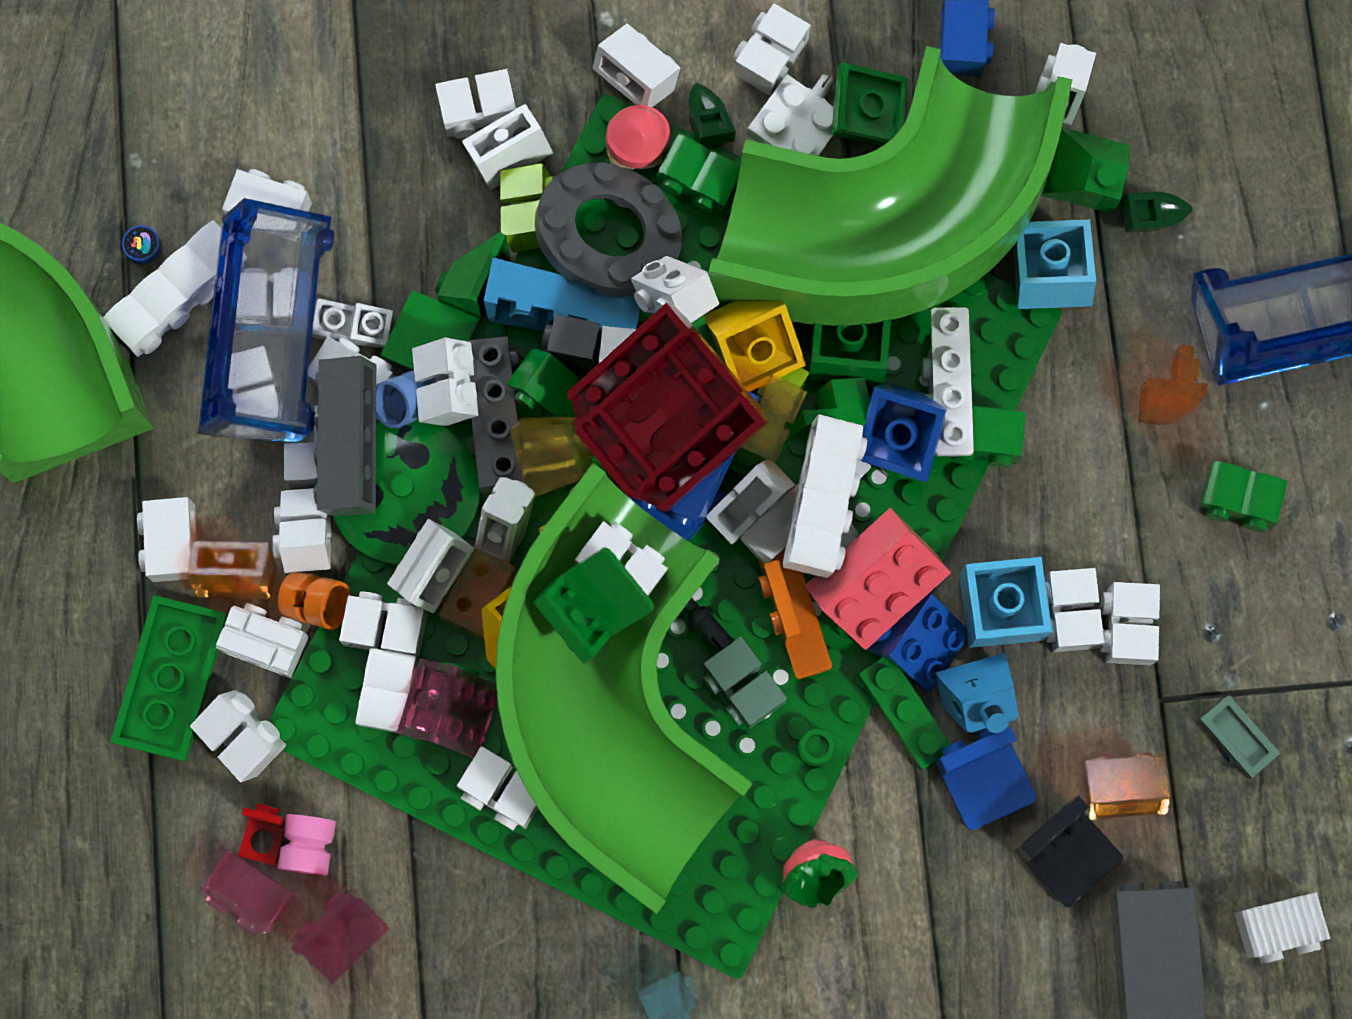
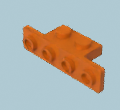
M784 548L769 563L763 564L758 559L763 574L758 577L764 599L770 597L774 612L769 613L775 635L782 634L795 678L799 680L831 670L832 663L809 591L805 587L806 582L803 573L783 567Z

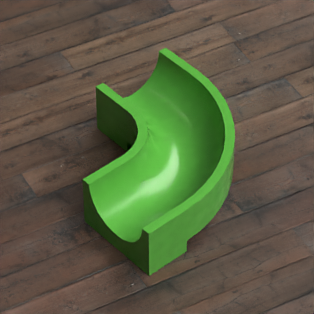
M926 46L908 117L894 138L879 149L858 157L835 159L746 139L742 151L735 197L724 240L717 259L712 258L708 271V276L719 305L708 312L717 310L734 301H783L791 321L805 324L820 323L832 326L859 325L860 323L872 324L924 311L954 297L973 285L994 268L1015 245L1028 226L1038 206L1058 145L1073 79L1058 76L1054 84L1048 89L1032 95L1004 96L992 94L971 87L957 79L945 67L941 59V49Z
M0 223V474L14 484L152 430L154 427L130 364L124 357L113 331L108 326L97 306L68 271L47 251L20 232Z
M593 463L543 528L528 551L514 579L503 612L497 643L495 673L497 704L504 738L513 764L528 794L545 819L565 842L592 866L657 914L666 902L667 895L678 875L700 843L724 813L739 798L745 795L753 783L678 726L663 703L657 681L659 650L668 629L719 562L720 558L708 549H702L660 523L626 496L608 478L606 472ZM603 521L609 526L616 522L633 535L630 540L632 544L642 550L647 545L665 558L662 564L668 569L648 596L654 604L652 611L611 636L596 656L583 664L575 653L568 648L566 642L549 621L542 616L540 610L533 602L554 578L576 565L575 559ZM626 553L620 561L623 566L627 564L632 556Z

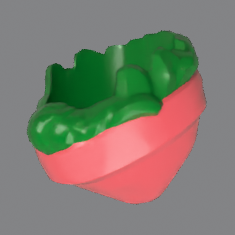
M814 839L798 847L783 866L784 884L782 889L791 901H796L801 906L808 905L810 908H815L818 903L830 906L833 898L855 882L858 877V871L854 867L846 849L823 840Z

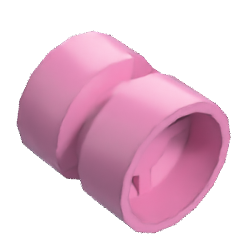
M286 814L283 832H285L284 837L290 843L281 847L277 869L328 876L331 854L324 848L325 845L332 843V839H334L336 821L304 815Z

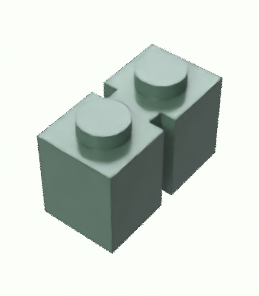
M739 637L704 663L703 669L706 674L702 676V679L714 695L721 692L728 700L729 705L725 707V710L737 726L744 723L749 730L784 705L787 697L767 670L738 692L734 693L732 691L759 671L762 665L744 639Z

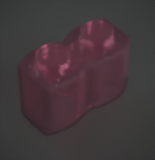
M229 850L201 888L203 892L209 895L205 900L207 904L222 914H225L230 909L240 917L237 924L255 936L259 931L270 934L296 896L286 887Z

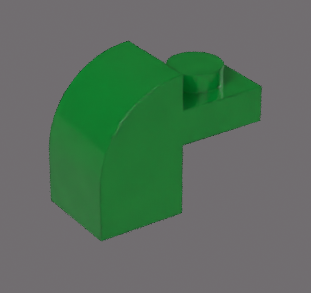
M865 378L830 380L816 392L819 410L802 411L788 423L791 438L805 437L808 441L812 422L819 414L864 426L870 405Z

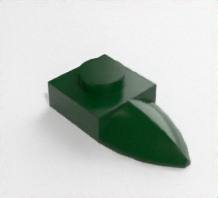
M695 83L689 94L688 106L690 111L689 123L697 142L704 147L735 142L736 130L723 102L713 91L699 83Z
M1164 192L1127 193L1121 196L1120 200L1125 233L1158 231L1181 222L1192 211V206L1185 200Z

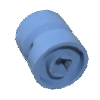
M414 370L377 384V419L389 428H400L416 421L419 418L416 389L435 383L436 378L415 382Z

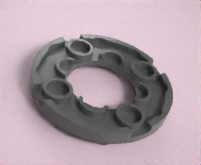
M605 162L587 163L561 172L546 186L535 212V234L546 259L564 278L572 283L574 280H577L584 285L595 288L594 293L611 297L633 296L636 290L631 278L642 272L645 265L660 260L665 256L677 260L682 245L681 224L669 199L658 186L642 175L617 165ZM607 198L620 207L630 208L633 210V215L637 216L641 221L644 230L643 244L637 251L627 256L613 257L597 252L584 242L576 228V211L582 204L592 199H600L602 201Z

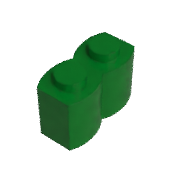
M678 134L658 170L656 180L661 183L660 187L673 196L683 194L694 200L693 205L699 210L709 214L713 211L721 214L738 182L740 165L720 154L711 152L700 143Z
M1213 461L1208 468L1198 509L1207 512L1206 517L1219 522H1228L1229 518L1243 522L1245 529L1254 532H1265L1266 529H1272L1278 522L1288 481L1269 474L1250 471L1233 464Z

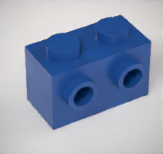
M943 0L939 49H941V59L945 67L953 75L982 76L985 64H991L993 42H987L988 30H993L995 8H989V0Z

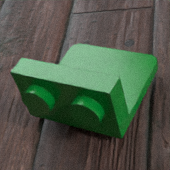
M609 548L598 550L554 578L533 602L540 610L542 616L549 621L566 642L568 648L575 653L583 664L593 659L611 636L645 617L654 608L652 600Z

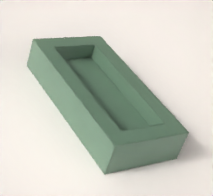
M1230 695L1224 697L1197 720L1248 779L1253 778L1281 754Z

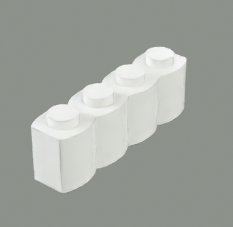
M213 220L202 227L186 245L168 257L158 270L142 280L129 295L115 304L103 318L111 330L137 357L143 353L150 354L159 347L162 342L161 337L171 328L174 330L178 329L186 323L190 317L189 312L199 303L204 305L213 299L218 291L216 288L221 282L226 279L232 280L233 274L241 273L245 268L244 263L248 258L244 251Z
M820 414L812 422L784 553V568L824 578L830 577L835 569H841L845 557V548L840 547L842 532L847 533L849 531L853 511L848 510L849 496L854 497L856 495L860 481V474L855 473L856 460L861 461L863 459L867 446V438L862 437V425Z

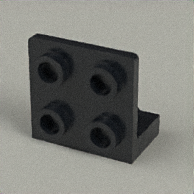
M1079 796L1071 799L1015 850L1066 908L1076 903L1123 860V855L1084 813L1089 807Z

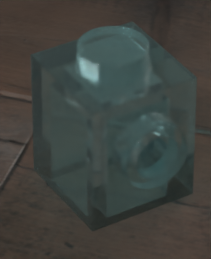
M680 971L637 991L649 1019H692L689 1011L697 1008L693 1000L700 997L691 976L683 978Z

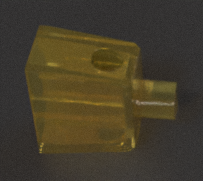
M576 417L521 418L510 429L524 482L535 493L534 497L581 480L593 464L591 457L595 456L576 433L574 424Z

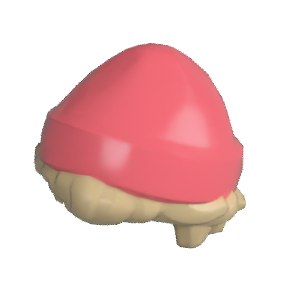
M634 105L624 108L608 123L605 143L612 165L628 169H650L661 165L664 155L672 147L670 144L671 132L669 123L664 115L650 106Z

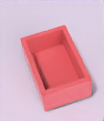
M890 507L845 548V557L840 570L835 569L834 573L828 578L815 576L805 587L822 611L862 648L867 650L950 575L951 572L933 549Z

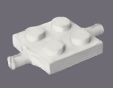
M786 74L750 124L745 134L760 143L818 156L833 136L834 107L824 99L827 92L834 85L833 79L830 78L824 88H822V85L828 78V75L822 74L813 89H810Z

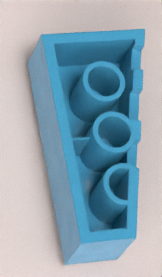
M492 258L484 296V304L489 322L544 332L546 325H553L554 316L558 314L600 323L602 337L603 326L637 329L642 309L636 303L634 295L611 297L594 293L595 288L584 285L577 280H574L572 283L560 274Z

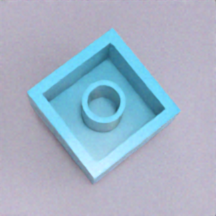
M1090 220L1029 222L1013 246L1017 308L1092 306L1096 274Z
M1041 557L966 564L959 573L969 648L1044 641L1052 633Z

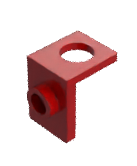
M258 803L256 810L243 807L241 815L249 819L238 854L240 857L271 865L277 864L285 834L283 832L285 819L278 816L280 809ZM259 831H268L273 837V846L266 853H257L251 845L252 837Z

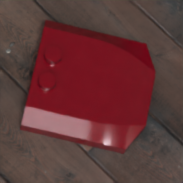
M668 302L661 306L567 392L569 401H572L576 417L574 422L576 433L626 495L654 505L657 509L664 512L673 508L769 423L760 405L692 323L674 305Z

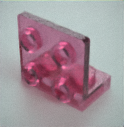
M419 659L396 733L435 743L474 758L485 742L490 720L497 704L496 684L453 665Z
M350 891L344 895L339 892L332 897L323 907L326 914L318 922L313 923L309 921L294 935L297 942L291 948L296 954L306 956L332 984H335L390 929L358 894Z

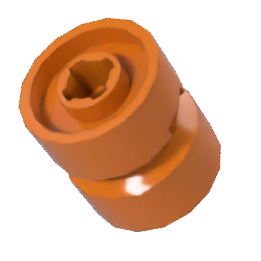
M304 571L291 572L281 584L278 593V607L284 617L304 623L308 622L311 625L328 630H334L343 623L348 595L351 596L347 584L326 577L321 578Z

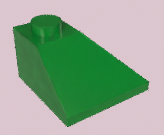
M1061 128L1058 145L1042 196L1113 214L1121 200L1129 167L1130 145Z
M498 232L454 261L448 273L442 272L435 288V292L438 293L439 302L479 318L481 323L486 313L484 296L492 258L508 262L511 258L505 234Z

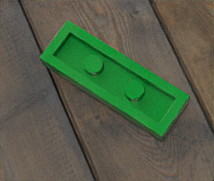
M880 657L856 674L918 770H924L944 756L942 749L950 746V742L898 666L892 661Z

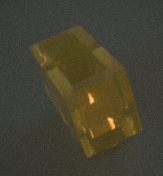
M770 373L758 403L768 418L769 423L741 448L776 462L790 432L788 426L784 424L786 421L794 423L807 394L806 389Z

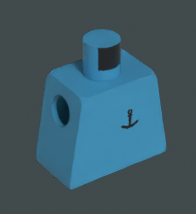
M1005 653L935 672L941 705L965 732L972 733L987 728L992 733H1000L1007 728L1010 721H1014L1019 717L1014 685Z

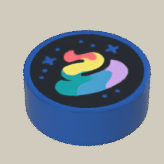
M134 226L123 237V250L134 263H151L161 252V240L157 233L148 226Z

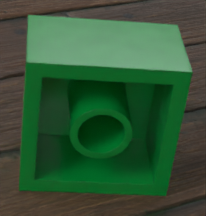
M891 319L872 324L860 323L859 325L846 326L813 324L808 380L829 382L833 379L865 378L866 386L876 387L883 384L888 367Z

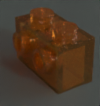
M193 541L187 576L197 597L272 599L277 565L268 543Z
M475 548L459 573L453 588L449 589L442 598L443 600L438 607L441 610L439 613L441 620L484 640L481 610L510 588L517 574L515 566Z
M1137 753L1126 758H1113L1112 756L1103 755L1092 760H1085L1083 778L1087 805L1089 807V819L1167 814L1170 793L1164 755L1153 756L1150 753Z

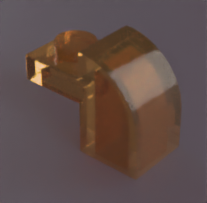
M1179 345L1172 354L1171 380L1147 378L1140 389L1138 423L1156 425L1175 424L1187 418L1202 402L1208 384L1193 382L1197 381L1200 370V360L1194 358L1195 346Z

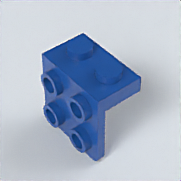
M928 593L875 641L867 651L892 661L921 689L930 692L937 685L935 672L946 670L965 643L967 631L966 627L932 593Z
M1010 726L1000 733H992L988 729L982 730L976 734L979 740L968 746H965L963 740L942 749L944 757L935 762L968 830H976L1032 804L1036 799L1032 785L1012 746V743L1017 739Z

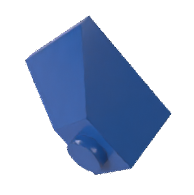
M889 382L874 387L866 416V424L863 427L862 437L867 438V446L861 461L927 482L948 409L921 392Z

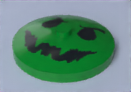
M419 418L400 428H389L380 421L376 422V513L333 516L343 536L357 551L373 561L397 567L428 519L453 531L464 540L474 525L480 507L481 491L479 488L477 466L465 444L453 432L442 425L419 422Z

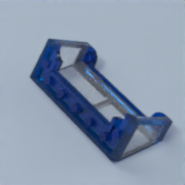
M243 198L222 217L198 434L213 437L298 442L309 436V433L313 431L315 411L311 410L310 403L305 401L319 261L325 251L329 252L332 249L334 243V230L330 229L331 216Z
M1352 254L1229 281L1227 272L1220 268H1209L1193 274L1191 300L1212 374L1218 386L1352 356Z

